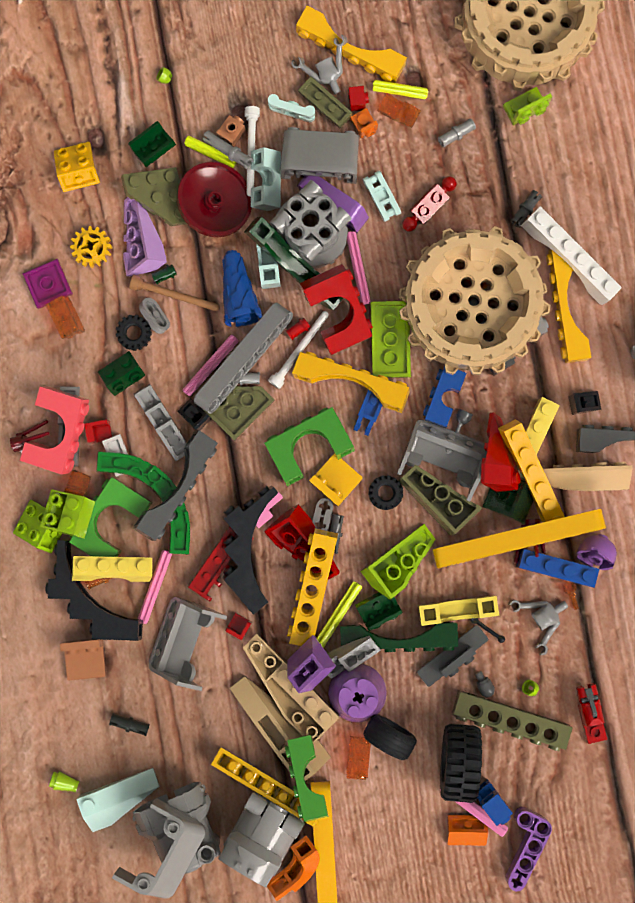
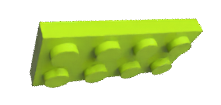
M404 301L371 302L373 376L382 375L387 378L411 377L410 343L408 341L410 325H408L406 320L401 319L399 310L406 306Z

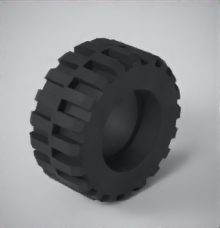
M448 724L445 726L440 765L441 798L445 801L473 803L478 798L482 767V735L480 728L477 726Z

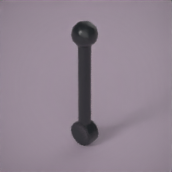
M471 618L473 624L481 626L496 637L500 643L505 642L504 636L495 633L480 622L478 618Z

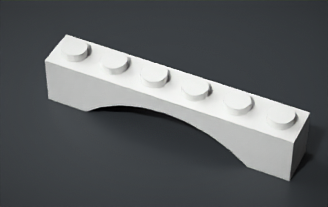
M541 206L521 225L535 240L552 249L568 263L583 282L587 292L601 306L610 301L622 288Z

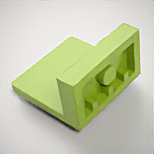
M535 87L504 103L503 108L513 126L518 123L522 125L530 120L529 117L533 115L539 116L546 112L552 95L550 93L542 97L538 88Z
M30 500L13 534L32 546L52 554L57 540L60 539L62 533L40 527L45 507Z

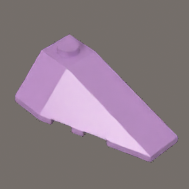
M127 197L124 200V223L127 224L124 242H127V252L123 253L126 276L130 277L156 271L167 261L164 246L147 210L136 200Z

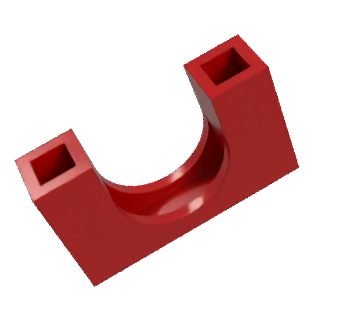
M343 264L300 283L310 306L331 297H343L349 301V311L345 319L339 324L320 332L330 355L372 337L370 329H373L369 318H365L364 313L367 311L363 302L359 303L358 297L360 293L356 285L353 286L351 282L354 279L350 269L346 270Z

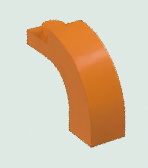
M307 835L290 847L293 851L291 862L285 869L271 878L267 885L276 901L292 890L294 892L299 890L311 878L318 867L319 853Z

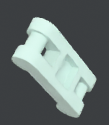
M271 94L268 97L269 109L274 112L306 122H313L315 120V108L311 105L302 107L294 101L289 100L286 102L280 100L276 94Z
M380 170L375 172L373 176H367L362 179L384 222L390 220L389 217L393 215L398 216L401 214V210ZM378 182L380 186L374 188L373 184ZM390 203L391 209L386 211L384 206Z

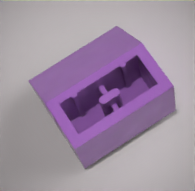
M314 635L287 660V678L298 693L312 691L336 667Z

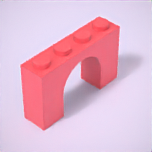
M40 386L35 405L58 413L65 424V435L62 442L54 448L36 442H25L20 461L61 475L69 474L74 467L73 458L79 448V436L84 430L83 421L89 411V399L51 387Z

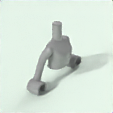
M341 35L343 39L341 44L337 38H334V44L337 46L336 64L332 56L315 65L319 76L305 65L302 57H298L300 61L299 66L292 60V67L302 69L319 84H330L334 95L341 92L336 80L343 73L342 46L347 43L345 35Z
M511 600L509 605H512L514 602L517 603V608L513 612H518L520 609L541 607L536 612L531 613L541 631L549 627L541 643L535 645V648L543 646L544 650L539 655H545L548 651L546 644L560 625L558 613L568 608L567 603L563 601L554 607L547 601L520 603L519 601Z

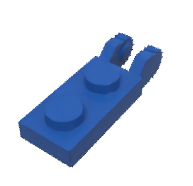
M370 390L366 394L353 429L355 431L360 429L363 418L370 420L364 431V435L369 436L374 422L376 423L383 406Z

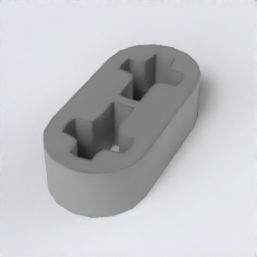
M322 498L317 502L312 521L315 525V522H319L320 517H324L323 524L326 527L321 530L325 531L329 528L333 511V503L330 499ZM327 501L330 510L327 509L325 515H321L322 508L319 505Z

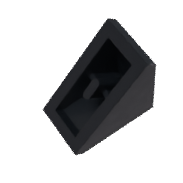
M598 391L575 393L569 396L572 415L602 410Z
M191 398L177 411L196 431L201 430L212 419Z

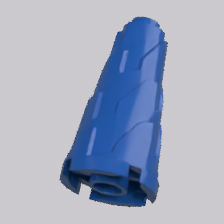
M236 250L227 251L222 260L224 273V323L232 327L231 322H235L236 327L254 324L258 322V317L259 319L262 318V312L247 275L243 257Z

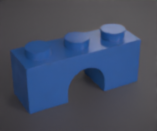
M445 366L443 370L439 369L436 377L439 383L437 388H432L429 396L432 398L431 404H426L423 416H426L425 421L444 428L447 427L453 409L443 404L442 395L447 391L459 393L467 373L458 370L454 375L446 373Z

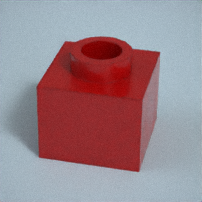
M364 86L348 88L350 111L364 110L366 104L369 103L368 92H364Z

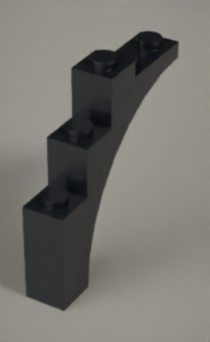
M273 486L262 488L258 492L259 496L253 500L251 498L243 505L245 507L243 510L238 505H231L223 512L225 515L222 516L237 534L234 537L233 535L229 536L223 542L225 545L222 548L237 565L228 567L223 572L225 575L222 578L253 615L266 605L268 601L260 591L254 577L251 563V543L260 515L267 504L278 494Z
M57 540L54 548V553L57 556V562L54 565V575H56V578L48 579L45 587L48 599H70V603L67 606L70 619L92 620L89 627L92 639L142 640L143 620L127 618L113 613L90 596L81 581H72L70 540Z

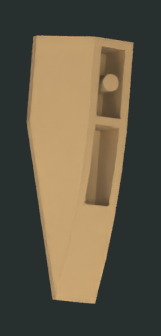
M606 462L591 464V467H584L583 464H574L572 468H564V465H553V468L545 469V466L541 465L552 488L573 491L629 490L633 465H626V462L610 463V466H607ZM517 466L520 478L522 480H525L519 467Z
M258 634L243 647L284 718L303 737L311 735L314 744L340 716L314 689L298 693L287 678V662Z
M244 676L231 686L230 690L289 770L292 761L291 757L287 758L285 746H288L287 740L303 736L284 718L273 698ZM319 740L313 744L316 757L309 762L305 769V781L331 758Z

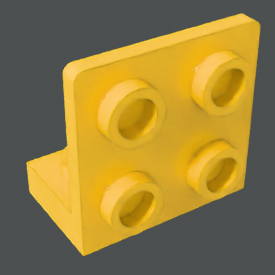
M90 142L54 150L56 173L63 192L100 183L94 165Z
M334 453L309 482L336 506H339L363 478L344 460H338Z

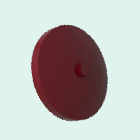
M205 162L192 167L184 175L177 189V206L182 218L193 230L205 236L226 237L237 232L246 223L252 210L251 197L247 196L246 180L235 169L222 163Z

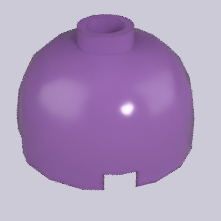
M602 534L586 537L579 545L577 558L587 566L593 567V564L600 566V570H610L614 566L617 551L615 545L607 536Z

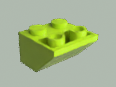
M51 489L40 527L85 539L95 501L83 496Z

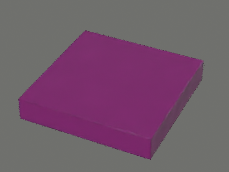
M58 259L22 273L38 309L73 295Z

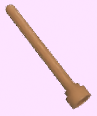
M138 275L132 276L129 287L131 290L138 291L144 289L213 311L219 310V305L144 282L145 280L141 279V276Z

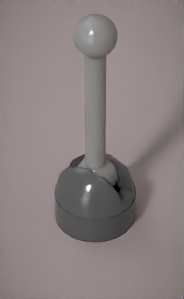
M459 409L456 416L459 424L455 432L459 433L462 425L469 423L473 414ZM446 447V452L448 454L452 453L453 450Z

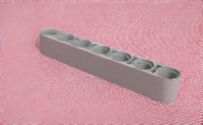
M274 303L199 390L194 398V403L209 414L213 413L292 320L293 313L279 303Z

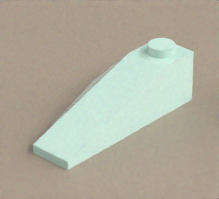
M154 768L81 794L76 800L83 819L91 831L95 832L114 824L160 785Z

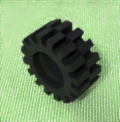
M128 315L127 318L123 317V320L118 322L119 326L116 327V337L119 343L126 349L136 351V349L141 350L144 346L146 347L148 341L150 342L151 340L150 336H152L151 327L147 321L138 315ZM131 326H138L141 329V335L136 340H131L127 337V330Z
M389 475L380 476L369 487V499L378 509H393L402 501L403 487L395 477ZM388 485L392 488L393 496L391 499L382 500L379 497L378 491L381 486Z

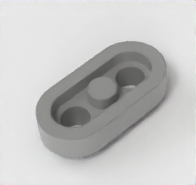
M145 298L139 304L141 314L154 332L162 334L170 327L168 318L154 299Z

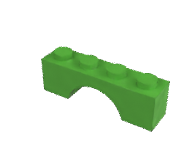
M308 735L287 740L288 746H285L287 758L291 757L292 765L289 766L291 778L295 777L296 785L293 786L295 798L299 797L300 806H297L299 818H303L304 822L329 817L324 795L312 792L305 783V769L309 762L316 757L312 736Z

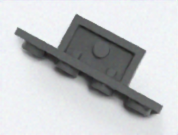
M475 625L458 639V647H454L452 651H442L419 669L417 673L428 687L443 676L445 678L448 675L452 677L459 672L458 668L462 664L468 665L475 659L473 657L476 654L475 651L489 639L481 628Z

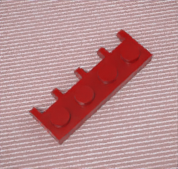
M230 526L188 585V588L209 602L212 598L207 593L213 584L221 587L222 583L217 581L224 568L230 567L228 562L231 560V557L222 548L225 545L223 542L229 536L233 535L234 537L237 535Z

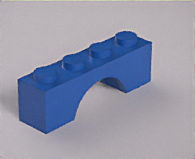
M521 549L516 567L593 588H595L599 573L598 568L539 553V557H535L534 551Z
M486 779L480 784L477 799L496 826L499 824L504 825L511 819L510 816L513 813L490 781Z

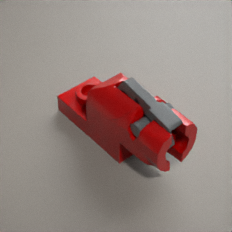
M595 683L587 684L588 689L582 686L576 687L579 701L578 709L588 744L607 740L603 724L605 721Z

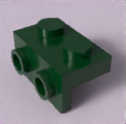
M158 121L128 143L145 167H148L176 145Z
M130 351L98 371L106 387L114 396L145 376V373Z
M380 592L355 604L368 631L379 628L385 622L394 620L403 613L395 597L389 600Z

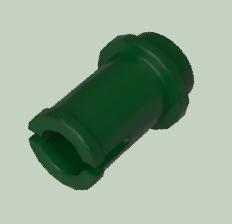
M166 265V268L152 273L156 284L171 277L175 278L174 276L177 275V272L173 265Z

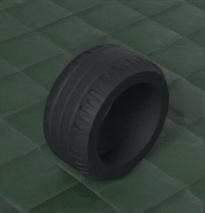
M380 715L372 716L363 732L364 738L369 743L399 760L408 759L417 743L416 737L412 733Z

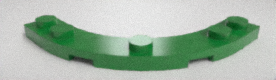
M97 453L96 472L118 473L134 477L148 485L162 502L177 488L163 471L141 458L121 453ZM183 503L182 506L176 508L174 511L176 515L169 523V554L189 555L190 521L188 511Z

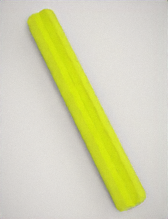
M355 581L351 583L316 638L323 648L362 589V586Z

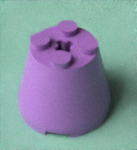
M360 664L352 671L348 672L345 669L331 679L328 690L329 701L333 710L341 718L351 722L368 721L383 708L386 700V686L383 678L374 668ZM356 692L363 694L361 697L363 702L360 703L357 698H354Z

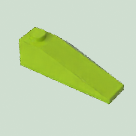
M423 524L360 572L371 587L390 600L407 586L411 576L416 572L421 560L426 556L436 539L426 525Z

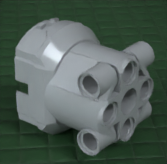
M310 180L298 192L299 194L294 195L283 204L277 215L270 221V224L301 258L314 269L333 264L342 255L348 234L346 224L351 220V217L343 208H337L333 200L323 194L322 189L313 180ZM306 215H315L319 219L318 224L314 227L304 225L302 220ZM323 230H327L330 233V236L328 238H322L319 235V233ZM294 231L302 233V236L298 239L293 238L291 235Z
M200 781L174 790L176 797L170 800L167 794L158 797L159 800L196 819L205 826V837L185 874L197 870L203 864L211 863L221 854L219 847L220 838L216 833H213L207 818L211 799L208 793H205V785L201 784ZM153 799L134 810L132 819L137 822L135 826L138 834L153 841L160 861L163 863L174 840L169 838L164 832V824L168 817L150 808L155 800Z
M253 792L225 841V847L218 859L263 887H267L272 876H275L285 855L305 823L275 803Z

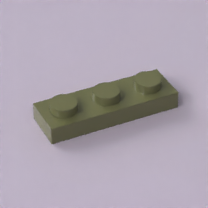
M312 77L298 90L305 99L338 128H341L353 115L347 107Z

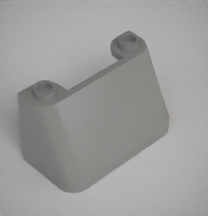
M289 127L288 130L284 131L280 168L281 179L291 180V176L296 174V178H300V175L336 177L338 180H341V177L347 179V183L356 184L359 136L354 131L337 133L299 130L296 127Z

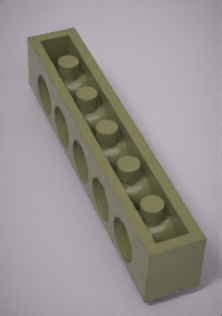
M458 690L452 713L456 715L455 718L460 721L467 722V719L475 721L474 725L485 728L488 725L493 727L492 730L504 734V731L512 733L511 736L522 740L523 737L530 739L531 743L541 745V743L548 744V748L555 751H560V748L567 749L573 729L569 724ZM473 705L479 707V711L475 715L469 713V709ZM491 711L497 712L495 720H488V714ZM509 717L516 718V723L513 726H507V719ZM528 723H534V730L531 732H526L525 730ZM547 729L553 730L550 738L544 737V732Z

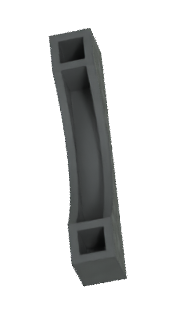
M583 425V428L577 429L576 452L598 453L616 442L635 441V431L630 427H621V430H614L612 426H602V429H594V425Z
M200 430L193 433L184 447L185 465L177 488L164 502L142 512L133 529L151 541H156L164 535L166 531L164 527L167 522L170 523L176 515L174 511L185 502V494L188 490H192L197 482L195 478L198 474L201 475L207 466L205 464L208 458L211 459L216 453L217 449L215 447L218 444L216 441Z

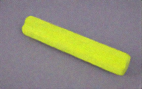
M374 80L372 89L376 92L426 99L428 95V89L381 80Z
M187 136L185 139V146L232 168L235 167L236 161H230L228 156L214 147L191 136Z

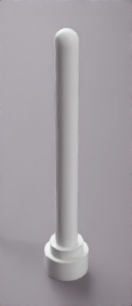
M256 106L245 107V117L248 121L247 156L251 157V151L255 150L256 121L260 117V108ZM251 166L247 169L246 193L249 197H251V188H254L255 171L251 170Z
M323 311L279 372L270 376L268 379L269 383L278 389L283 386L284 376L298 359L299 353L303 352L328 318L329 314L327 311Z

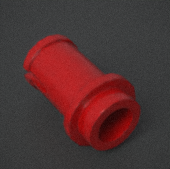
M303 318L299 319V322L285 331L293 340L304 331L308 332L310 325Z

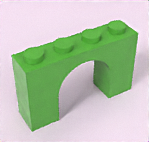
M333 407L320 410L318 415L303 419L301 424L286 428L284 433L273 435L264 443L287 487L304 478L294 459V447L303 436L308 434L323 436L329 442L338 460L355 451Z
M111 477L110 480L106 479L103 483L101 494L99 496L96 495L93 499L95 505L85 539L70 536L71 540L69 542L90 556L118 557L121 550L104 540L98 532L97 520L105 508L118 505L139 518L142 512L147 511L153 503L116 478Z

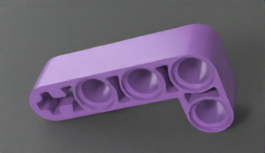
M304 176L297 187L301 190L310 180H313L322 189L323 194L333 200L337 208H343L350 215L351 220L346 226L358 233L369 219L364 207L321 177Z
M519 807L514 812L515 821L527 832L505 876L509 887L513 891H521L525 887L552 831V826L545 817L525 807ZM522 814H528L527 821L521 822L519 820ZM546 823L544 830H537L538 824ZM531 841H537L535 848L528 847ZM523 858L529 859L526 866H520V861ZM518 877L519 881H514L513 883L512 879H516Z

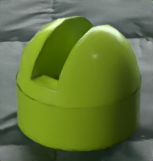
M161 67L156 80L163 84L169 83L172 78L171 71Z
M526 680L522 685V691L528 696H536L539 691V685L535 681Z

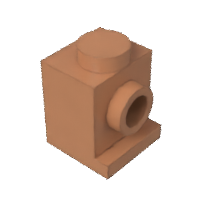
M229 115L221 128L217 130V136L230 145L235 146L246 130L245 125H243L244 121L236 115L234 118ZM231 125L235 127V129L232 131L229 130V127Z

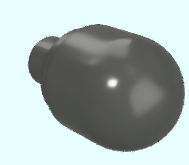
M482 671L476 672L475 676L478 680L476 684L480 694L484 697H491L495 692L493 683L488 677H484Z

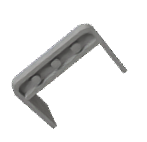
M418 420L410 436L397 474L401 475L405 464L413 467L414 465L419 466L422 460L457 473L456 479L458 483L463 487L469 488L467 501H471L481 480L482 458H486L487 451L484 449L483 442L431 422ZM446 447L452 449V453L448 454Z
M172 598L149 659V669L177 686L202 691L203 687L192 682L196 675L194 665L190 663V659L201 627L211 626L215 617L226 620L227 616L185 599Z
M156 798L150 808L168 817L164 824V832L169 838L174 840L156 876L146 872L135 876L119 867L112 878L139 894L166 899L174 895L205 837L206 829L201 822Z

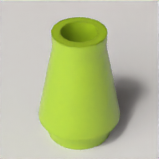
M60 771L53 772L49 787L53 788V790L76 792L79 781Z

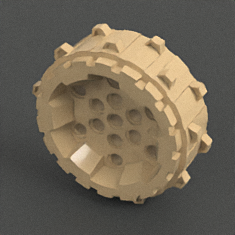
M464 0L461 9L462 13L454 18V28L461 30V38L468 53L473 57L471 66L476 71L485 70L490 76L500 81L511 83L514 90L522 91L525 85H539L547 83L554 78L565 81L570 77V67L574 66L580 57L587 58L593 49L591 45H594L597 40L598 34L594 30L598 20L597 15L605 9L604 0H544L546 4H540L538 0ZM493 1L496 3V6H490L488 2ZM506 7H512L514 11L510 12ZM529 12L532 14V17H527L524 13ZM542 18H549L551 22L547 23ZM561 23H566L569 28L562 27ZM511 25H517L519 29L514 30L511 28ZM529 30H534L537 35H531ZM502 37L505 42H499L497 38ZM538 48L542 53H535L533 49Z
M494 226L489 232L468 229L465 232L455 233L451 228L444 230L440 241L433 243L430 247H424L421 250V258L419 260H410L406 266L411 276L407 287L400 289L399 298L406 303V306L399 310L401 319L408 322L412 331L408 337L411 346H421L425 350L424 357L429 361L436 360L445 364L446 373L454 375L459 369L471 371L472 375H480L482 370L489 368L496 374L503 372L506 361L515 356L523 358L528 353L527 342L538 341L541 335L537 329L540 317L550 313L551 305L543 300V295L547 293V287L542 282L537 271L541 264L538 256H528L522 246L503 237L502 228ZM461 262L464 264V269L457 270L454 264ZM493 268H501L503 274L495 275L493 273ZM469 280L472 285L469 288H464L461 282ZM487 282L490 284L491 289L485 291L481 288L480 284ZM437 292L440 294V299L432 300L430 294ZM451 295H457L460 301L457 303H452L449 300V297ZM471 297H475L478 299L479 304L472 306L468 300ZM495 300L498 303V307L495 309L490 308L488 301ZM515 303L517 310L510 311L507 308V304ZM463 312L466 314L467 319L459 321L456 315ZM483 315L486 318V322L479 324L476 321V316ZM451 327L454 329L455 334L447 336L444 330ZM483 334H492L493 340L486 342L483 339Z

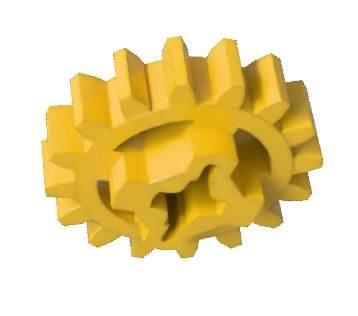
M89 226L87 231L82 227V233L75 232L77 238H71L74 245H71L70 248L75 250L71 254L73 257H77L76 261L78 263L82 262L84 267L89 264L91 268H94L95 263L100 267V261L107 262L105 256H111L108 249H112V245L107 244L111 239L105 237L107 234L105 231L100 233L99 227L93 230ZM90 235L98 236L99 238L94 239ZM90 244H93V250L89 249ZM83 255H89L92 259L84 258Z

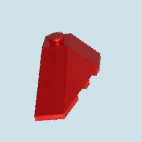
M492 412L489 414L487 426L489 442L484 444L487 454L486 458H482L481 483L496 492L518 490V484L521 481L516 462L498 429L503 426L501 417Z
M298 504L281 515L264 532L280 549L284 547L292 553L291 557L296 560L299 558L304 562L305 553H310L311 546L307 545L310 533L314 534L316 527L311 518ZM317 548V549H315V552H316L318 555H323V554H325V550H324V549H322V548ZM333 559L328 580L340 573ZM314 566L311 568V571L314 573L321 572V569L317 566Z

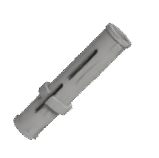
M209 130L204 133V136L207 138L203 137L202 140L228 156L230 161H236L245 169L252 165L250 162H253V158L241 152L239 147L230 145Z

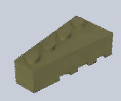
M414 465L398 480L450 536L455 535L482 509L481 506L467 501V497L457 493L450 486L440 482L436 477L417 465Z

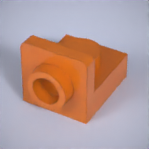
M367 108L350 118L361 138L365 136L368 138L374 135L378 129L377 121L373 120Z

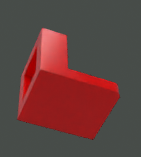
M107 419L84 424L87 443L89 444L102 442L113 437L110 421Z
M235 613L225 631L242 640L252 621Z

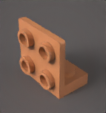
M87 639L60 643V651L65 652L68 681L106 676L103 640Z

